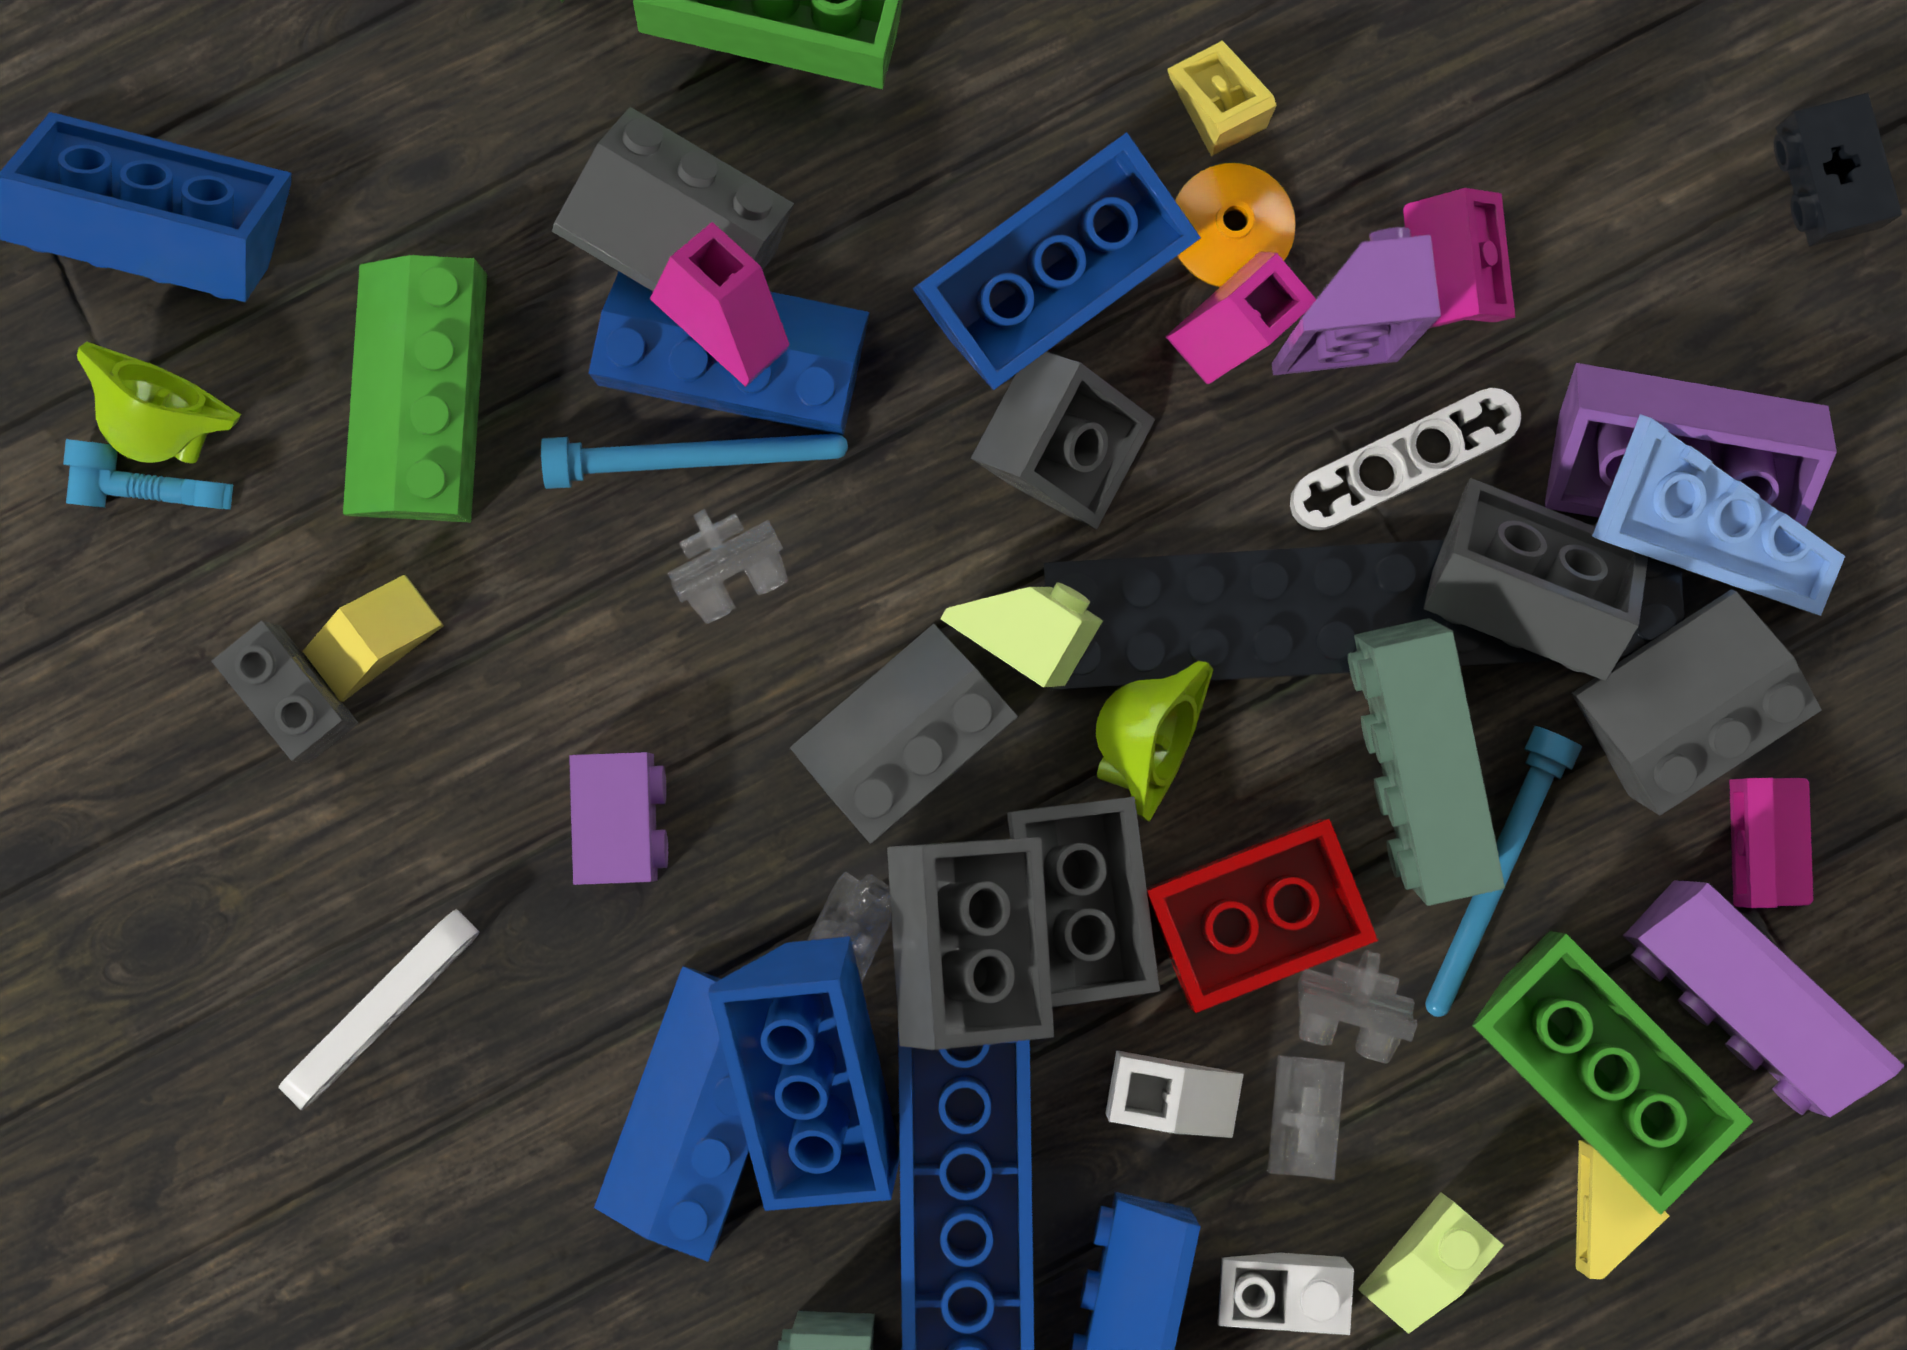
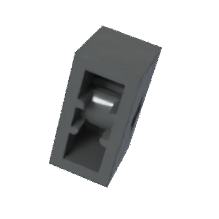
M261 620L211 661L291 761L312 762L359 724L280 625Z

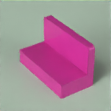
M1462 188L1406 204L1403 209L1405 228H1410L1411 237L1431 235L1440 317L1430 328L1462 320L1495 323L1516 318L1502 194Z
M1805 778L1729 779L1733 905L1746 908H1777V906L1812 904L1813 876L1809 781Z

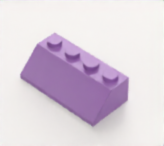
M1405 227L1388 228L1369 234L1370 241L1361 243L1301 318L1272 362L1273 375L1398 362L1440 317L1431 235L1411 237L1410 228Z
M1576 363L1559 413L1545 507L1552 510L1599 518L1639 415L1642 414L1657 421L1668 429L1670 434L1684 444L1699 451L1713 461L1712 464L1733 479L1748 486L1775 509L1787 514L1806 527L1837 453L1829 407Z
M1674 880L1623 935L1636 948L1630 955L1634 962L1655 980L1660 982L1666 976L1683 992L1678 999L1682 1007L1705 1026H1708L1712 1021L1717 1023L1731 1037L1725 1043V1046L1752 1070L1755 1071L1762 1065L1779 1081L1772 1088L1773 1091L1787 1105L1801 1115L1809 1109L1811 1112L1830 1118L1896 1076L1904 1067L1897 1058L1709 883Z

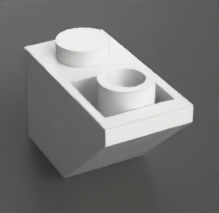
M1116 1050L1105 1114L1109 1122L1176 1134L1232 1138L1243 1073Z
M1279 1252L1222 1258L1218 1325L1350 1335L1354 1268L1344 1257Z

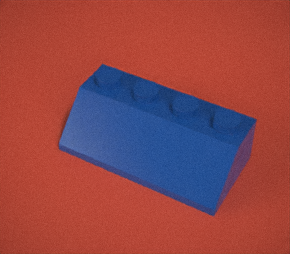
M49 112L0 171V240L25 246L36 252H49L88 262L96 267L112 268L147 277L158 283H171L210 293L218 298L246 302L269 267L291 186V173Z
M1126 132L915 286L913 290L951 343L992 390H995L1201 239V237Z
M618 272L601 312L588 372L598 386L844 436L869 312L771 292L790 345L778 359L745 387L650 300L653 293L652 290L625 274Z
M851 936L785 943L710 985L708 995L764 1210L891 1200L900 1161V1146Z
M683 965L594 1208L650 1241L709 1262L718 1244L750 1152L708 995L710 985L719 981L720 978Z
M1119 1192L1114 1193L1111 1208L1106 1206L1100 1207L1093 1238V1244L1103 1246L1098 1271L1087 1269L1080 1298V1308L1090 1310L1084 1335L1073 1333L1069 1350H1175L1201 1227L1190 1208Z

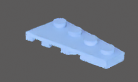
M1640 414L1592 536L1621 548L1821 616L1845 556L1790 516L1778 511L1761 499L1760 495L1748 486L1733 479L1712 464L1713 461L1699 451L1684 444L1670 434L1669 430L1657 421Z

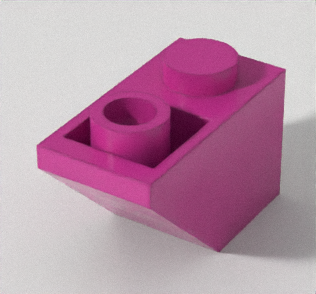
M713 222L670 256L650 300L746 387L778 359L790 345L761 266Z
M1258 252L1165 337L1206 384H1210L1269 346L1309 310L1316 301V298L1278 253Z

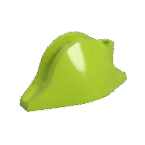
M85 342L78 348V361L84 368L94 390L96 420L99 429L106 441L127 458L139 462L155 463L175 456L180 461L196 463L207 434L231 429L241 416V414L200 387L158 366L89 342Z
M1197 661L1181 672L1163 679L1137 680L1126 684L1115 691L1100 710L1096 723V739L1104 757L1099 764L1097 777L1100 780L1129 789L1131 797H1135L1137 815L1150 822L1175 778L1194 734L1214 670L1208 662Z

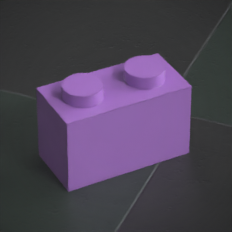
M648 752L569 755L573 885L658 881L657 868L668 867L667 831L656 830V804L666 803L665 767L654 766V754Z

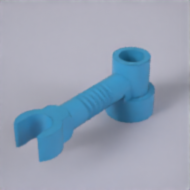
M66 439L63 464L70 465L66 503L105 508L106 496L111 495L231 510L233 484L173 477L164 478L163 476L158 477L156 475L116 471L118 451L110 444Z

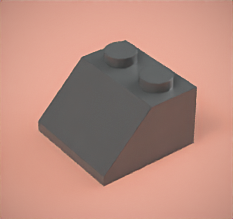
M1045 352L1016 373L971 459L1016 489L1097 530L1150 431L1155 418L1082 363Z

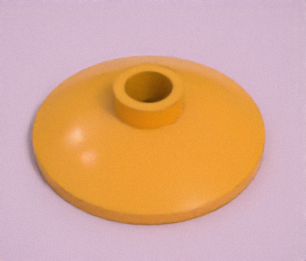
M1224 163L1209 167L1192 177L1183 186L1175 200L1201 237V239L1177 256L1189 272L1208 284L1221 287L1258 252H1276L1284 261L1291 250L1296 226L1291 201L1283 187L1272 176L1256 167L1241 163ZM1229 211H1239L1246 219L1245 228L1239 231L1228 229L1223 221L1224 214Z

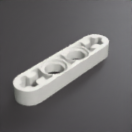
M1488 388L1480 390L1319 468L1301 479L1293 489L1290 498L1292 515L1300 525L1307 529L1317 531L1329 529L1502 445L1515 435L1521 421L1519 404L1511 394L1502 389ZM1485 402L1490 410L1501 408L1505 418L1497 424L1500 434L1495 435L1490 427H1484L1466 437L1467 441L1474 448L1465 450L1462 431L1449 417L1457 414L1459 426L1461 427L1473 421L1482 413L1480 403ZM1430 428L1438 429L1447 436L1450 442V453L1445 461L1429 463L1421 458L1416 448V440L1420 432ZM1379 456L1388 460L1391 464L1394 478L1389 488L1375 491L1367 488L1362 483L1359 469L1361 463L1367 457ZM1345 469L1348 486L1361 503L1355 506L1351 505V497L1348 493L1336 499L1328 506L1331 514L1329 517L1324 518L1319 510L1308 512L1304 502L1311 496L1309 486L1316 484L1321 492H1327L1344 482L1335 472Z
M457 909L448 914L287 1075L278 1088L300 1110L307 1108L474 941L480 932Z

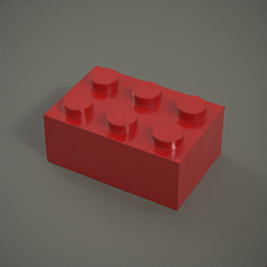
M1330 819L1315 820L1146 887L1150 910L1188 1006L1195 1013L1378 941Z

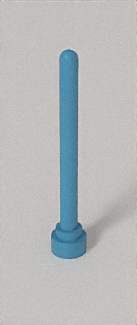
M821 434L583 449L581 442L570 443L568 437L542 438L541 461L545 489L571 488L572 481L584 480V474L839 459L846 454L848 443L840 434Z
M1534 726L1524 750L1529 752L1525 764L1530 766V769L1496 843L1505 886L1554 777L1561 779L1565 768L1572 770L1582 749L1580 744L1538 726ZM1504 889L1472 896L1426 998V1009L1431 1015L1442 1017L1450 1011Z

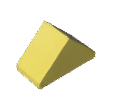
M1223 41L1167 69L1174 87L1211 156L1267 128L1277 106L1274 95Z
M402 575L340 607L306 646L303 653L339 701L344 702L444 625L406 575Z
M1579 1140L1576 1269L1589 1279H1604L1670 1215L1666 1211L1661 1215L1657 1213L1586 1140Z

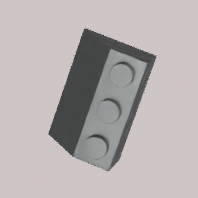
M629 107L598 142L556 218L552 232L654 291L670 256L711 222L718 226L753 258L763 271L777 252L794 203Z
M1470 478L1463 491L1433 568L1424 609L1440 615L1451 623L1463 624L1501 639L1512 647L1524 648L1557 661L1570 670L1584 672L1606 681L1639 627L1648 556L1593 537L1595 527Z
M1732 589L1618 662L1606 681L1595 677L1571 693L1628 796L1659 816L1822 711L1795 658L1738 592Z
M932 624L794 743L790 749L870 844H873L1010 726L1018 716L971 662L935 624Z
M1135 797L1008 812L1010 839L1041 837L1052 1007L1159 992Z
M1041 837L887 847L899 1045L939 1050L1054 1037Z

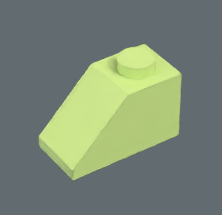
M1056 583L1054 588L1027 587L948 607L940 618L1043 688L1066 685L1103 620L1086 610L1090 601L1085 596L1062 583Z
M1440 1192L1358 1290L1409 1334L1459 1298L1504 1245L1454 1201Z

